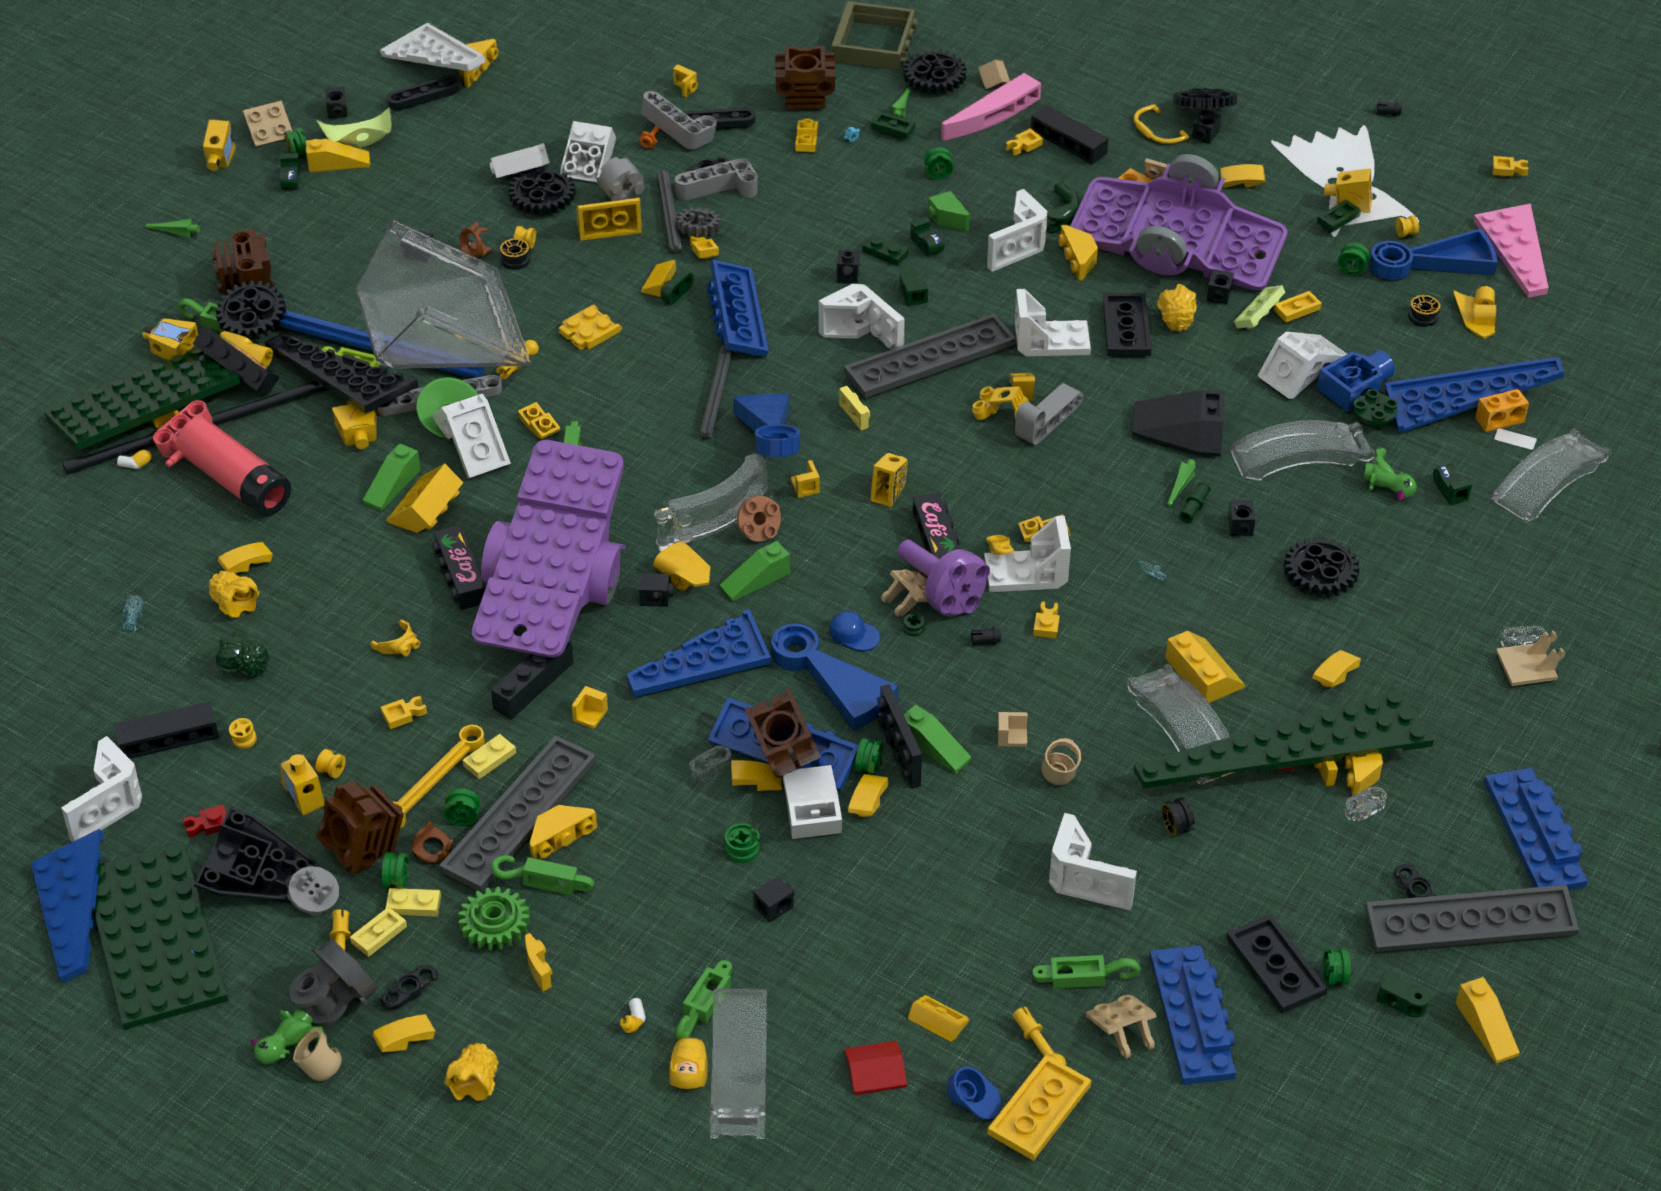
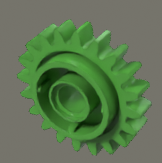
M489 887L486 888V894L476 891L477 898L468 896V904H462V911L458 912L459 929L462 930L463 938L468 937L469 944L477 941L479 949L488 944L490 951L495 944L500 950H502L503 943L505 942L509 946H513L512 939L520 941L521 933H527V925H530L529 907L526 906V900L520 899L518 892L511 896L509 888L504 893H501L500 887H497L493 893Z

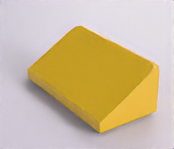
M671 260L656 264L641 292L661 297L663 286L671 281L676 272V261Z
M927 995L913 1002L908 1019L950 1042L956 1039L969 1021L968 1017Z

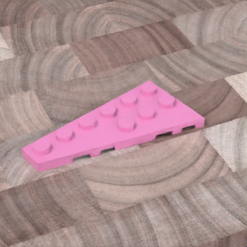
M1531 203L1474 215V223L1488 236L1496 254L1525 295L1530 298L1547 294L1548 283Z

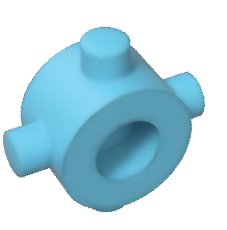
M849 127L845 131L844 139L849 141L857 140L860 130Z

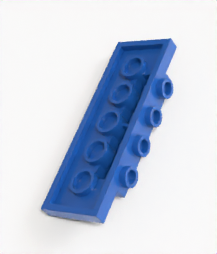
M712 260L710 265L712 281L708 282L707 293L711 294L709 306L714 308L712 321H716L715 335H719L720 341L725 344V349L766 357L769 350L752 268Z
M728 697L707 740L713 745L769 764L744 709L748 706L749 708L753 706ZM806 723L821 758L797 769L831 765L836 789L841 792L855 763L859 745L838 738L831 731L823 730L821 732L816 730L814 726ZM783 735L780 737L779 742L787 740L792 735Z
M1532 768L1486 775L1484 783L1534 888L1567 885L1568 890L1585 888L1588 881L1578 862L1579 857L1582 855L1581 846L1578 842H1573L1571 838L1572 828L1569 823L1564 824L1562 808L1559 804L1555 805L1553 802L1554 794L1552 787L1546 786L1543 780H1538Z
M1201 945L1150 951V961L1182 1085L1235 1079L1236 1071L1230 1053L1231 1046H1234V1034L1232 1030H1227L1226 1028L1229 1021L1227 1009H1221L1220 1006L1223 996L1221 988H1215L1214 982L1217 981L1216 969L1214 966L1210 967L1208 960H1205Z

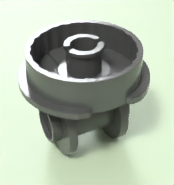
M330 938L320 949L316 947L311 949L320 961L314 967L300 973L292 982L289 991L291 1000L297 1006L307 1007L306 1013L312 1017V1024L327 1026L343 1015L348 1003L354 998L366 1007L369 1004L366 999L378 987L367 975L363 967Z

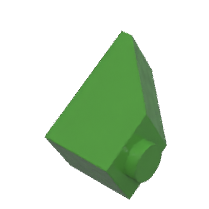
M951 191L929 197L927 214L938 226L961 231L969 230L970 214Z

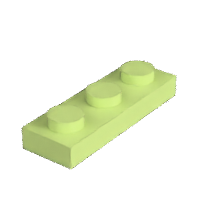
M1283 286L1266 287L1234 321L1237 329L1245 327L1251 329L1257 326L1258 321L1267 315L1269 309L1278 303L1279 299L1284 295L1285 290Z

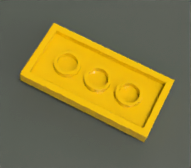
M1045 1055L988 1127L987 1135L1034 1161L1091 1087L1092 1080Z

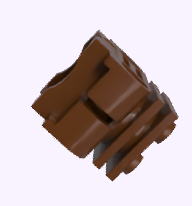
M814 46L811 48L785 47V53H775L776 91L779 95L786 96V109H825V96L835 91L834 53H825L824 46Z
M255 229L235 232L231 236L233 253L230 254L227 240H222L225 253L223 255H220L218 241L214 242L215 250L211 251L213 261L217 260L218 262L214 264L216 280L221 279V283H217L219 293L223 292V295L228 296L226 286H231V291H234V285L239 284L240 288L242 287V282L250 285L251 280L254 281L255 285L262 281L263 286L270 283L271 288L274 287V283L270 278L271 264L269 254L265 250V234L256 235Z
M790 688L786 689V692L771 698L772 705L769 707L766 701L751 708L749 706L744 708L776 778L821 758ZM783 735H792L787 740L779 742L780 737Z
M355 781L336 786L334 796L325 798L323 807L324 817L318 828L316 838L325 848L328 847L334 852L337 860L344 867H349L348 873L352 875L373 866L379 854L384 856L387 851L394 853L404 813L376 784L371 785L370 789L367 786L362 788Z

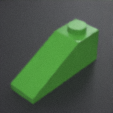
M399 443L386 457L363 498V503L382 511L421 471L418 451Z
M778 541L757 550L719 585L720 589L733 602L790 574V554Z
M916 704L904 714L921 752L955 774L971 761V756L933 715Z

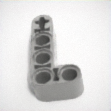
M654 91L644 93L641 114L687 149H697L713 141L717 123L713 117L701 116L693 120L659 93Z
M736 159L681 173L675 177V196L682 201L734 188L738 190L741 196L746 198L754 197L758 193L757 173L746 159Z
M1063 383L1037 406L1023 402L1016 413L1015 435L1033 445H1037L1080 406L1083 400V393Z

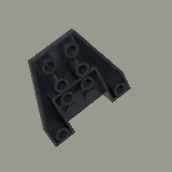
M1199 390L1136 401L1133 405L1132 435L1197 455L1221 456L1224 391Z
M229 807L206 864L202 866L194 887L217 896L292 903L287 897L288 884L293 874L305 867H315L316 861L254 815Z

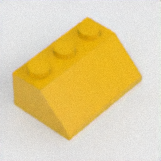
M640 198L577 206L576 220L580 240L642 233Z
M444 463L421 476L386 521L389 524L416 533L425 528L427 530L431 529L437 523L436 517L448 509L447 503L456 498L460 493L458 489L463 482Z
M1186 631L1168 639L1165 659L1205 705L1245 688L1243 681L1205 638Z

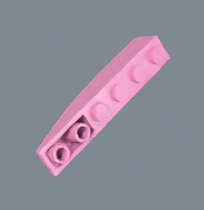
M1025 73L1021 74L948 120H945L941 127V139L945 141L965 136L1014 116L1040 100L1041 83Z

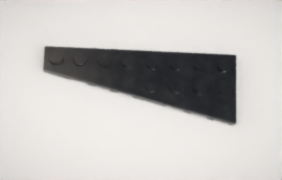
M284 333L265 341V346L271 348L273 354L364 413L371 412L375 408L419 387L418 380L414 377L410 380L404 378L403 373L397 372L392 374L387 372L385 367H371L367 361L346 354L339 356L331 349L324 352L319 349L317 344H303L301 339Z

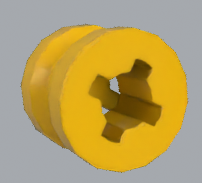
M1415 215L1409 216L1406 219L1403 217L1396 219V232L1399 238H1405L1407 235H1418L1419 224Z
M517 226L514 239H523L529 244V249H532L536 240L535 228L524 229L523 226Z
M239 718L230 724L229 732L236 747L245 749L255 744L257 736L249 719Z
M324 749L317 758L316 770L320 773L326 772L332 778H338L344 770L346 758L344 755H335L331 750Z

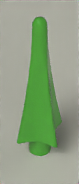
M909 88L891 106L893 109L892 115L905 119L906 104L910 93Z
M192 219L145 225L147 229L173 233L190 238L192 233L200 232V226L192 224Z
M1188 459L1186 463L1181 461L1167 506H1172L1181 491L1195 477L1194 469L1196 462L1194 460Z

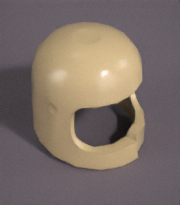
M1068 738L1058 739L1048 746L1041 764V771L1049 783L1064 785L1074 778L1081 761L1079 747L1073 740ZM1058 745L1070 747L1077 756V765L1068 755L1051 753V750Z
M314 1028L299 1041L295 1048L293 1061L311 1079L325 1081L339 1070L342 1057L337 1048L328 1047L326 1035L320 1029ZM319 1037L314 1051L310 1053L308 1050L309 1042Z

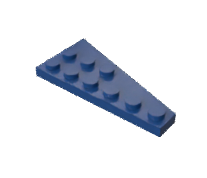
M750 609L743 611V615L736 619L730 618L726 620L725 625L717 629L711 628L685 642L679 650L665 653L664 658L656 662L650 661L628 673L627 681L633 697L771 664V656Z
M100 829L31 862L58 975L64 983L88 971L91 944L88 942L89 932L93 929L91 915L96 904L99 878L97 865L101 861L99 848L104 836Z

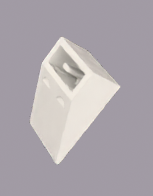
M573 121L560 169L561 174L567 173V177H572V179L597 183L596 179L602 173L601 167L612 156L616 140L612 127Z
M831 765L794 769L782 775L792 839L842 833L840 804Z

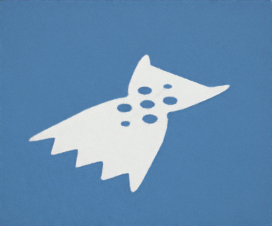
M1365 125L1360 128L1357 136L1342 128H1338L1335 139L1329 138L1317 131L1312 143L1296 135H1293L1290 147L1271 141L1275 148L1295 167L1323 188H1325V184H1329L1328 179L1337 178L1338 173H1340L1336 170L1337 167H1342L1344 169L1342 172L1371 169V180L1373 181L1374 158ZM1372 187V193L1376 195V199L1372 200L1371 211H1361L1358 218L1346 225L1397 216L1408 218L1414 214L1383 191ZM1331 196L1329 209L1337 205L1336 196ZM1340 228L1331 233L1333 237L1338 234Z

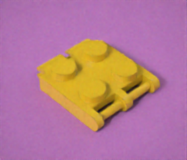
M592 305L562 321L559 333L568 340L572 339L571 343L582 350L584 348L591 349L621 332L622 326L613 323L607 314L603 315L598 311V307Z

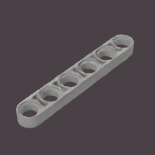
M496 375L462 380L475 388L478 395L483 394L485 398L496 396L502 392L501 378ZM497 384L495 387H488L487 385ZM424 387L413 389L393 399L391 402L385 403L389 404L387 407L379 406L375 408L376 414L389 416L416 411L417 399ZM403 400H411L409 403H401Z

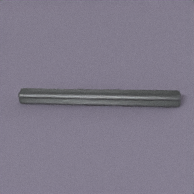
M662 169L661 172L657 173L669 250L677 254V251H681L682 247L679 230H677L676 212L670 176L666 170Z
M725 346L720 348L700 428L701 438L710 439L712 437L732 356L731 350L725 349Z

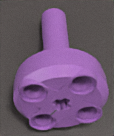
M905 540L900 544L897 551L898 556L928 576L925 585V596L928 603L936 611L944 616L954 617L964 612L972 613L976 610L990 574V567L980 557L967 550L957 549L948 552L939 559L911 540Z

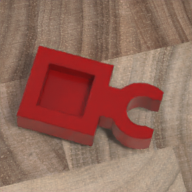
M224 805L199 811L200 817L197 818L193 816L184 818L183 823L187 836L195 837L204 830L206 836L219 832L227 814Z

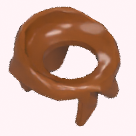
M475 222L471 227H465L459 236L460 251L468 259L484 257L492 250L491 247H485L481 241L479 234L488 231V229H476L479 225L478 222ZM469 233L475 237L476 243H470Z
M428 821L426 826L416 834L411 848L414 856L421 862L428 864L439 863L450 854L451 845L454 840H450L443 831L433 826L431 821ZM435 838L440 840L443 844V850L435 855L427 853L423 848V843L427 839Z

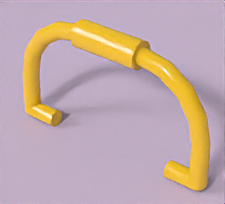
M1154 104L1143 107L1134 114L1136 128L1148 139L1162 144H1174L1189 139V135L1183 130L1180 131L1181 137L1162 139L1156 137L1147 126L1140 122L1138 117L1144 112L1154 110L1157 114L1161 112Z

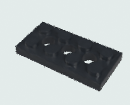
M1103 293L1108 356H1151L1146 293Z
M890 684L880 686V697H877V704L880 710L877 713L878 725L884 728L886 742L893 747V757L901 765L903 779L908 780L911 789L921 787L922 753Z
M1271 914L1227 932V941L1282 1014L1327 994L1328 988ZM1256 943H1267L1269 946L1262 948L1257 946ZM1275 960L1277 962H1281L1283 965L1274 966L1270 963V961ZM1290 979L1296 981L1297 984L1288 985L1284 980Z

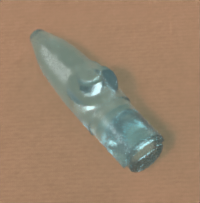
M1140 559L1137 561L1147 573L1162 582L1166 581L1167 575L1160 571V565H1152Z

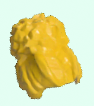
M1178 284L1174 290H1164L1160 293L1157 300L1158 309L1161 310L1163 315L1162 319L1171 331L1181 332L1182 330H1187L1194 321L1193 317L1197 309L1195 292L1188 290L1182 284Z
M220 571L219 574L213 575L209 581V595L218 603L219 610L230 618H238L243 611H255L256 599L260 592L251 578L237 576L233 571Z
M480 1043L470 1044L462 1050L459 1059L449 1064L444 1081L456 1100H461L466 1095H470L475 1101H484L492 1095L495 1086L493 1077H495L494 1073L497 1071L498 1065L497 1056L485 1044Z

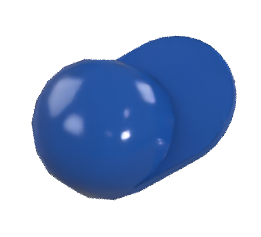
M842 611L836 614L830 623L832 639L838 644L855 651H870L877 647L880 642L879 631L875 627L864 623L859 614L853 611Z
M967 1066L956 1070L950 1075L946 1085V1092L953 1104L968 1108L976 1117L983 1120L993 1119L999 1114L1001 1110L1000 1094L994 1085L978 1070Z

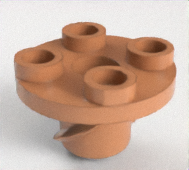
M753 496L745 500L737 513V525L743 536L757 542L766 541L776 536L781 523L779 505L765 496Z

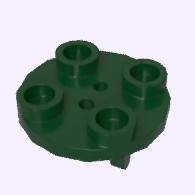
M1369 389L1366 393L1355 399L1353 412L1361 421L1377 425V429L1382 430L1383 425L1386 426L1387 423L1393 421L1396 417L1398 402L1379 393L1375 389Z

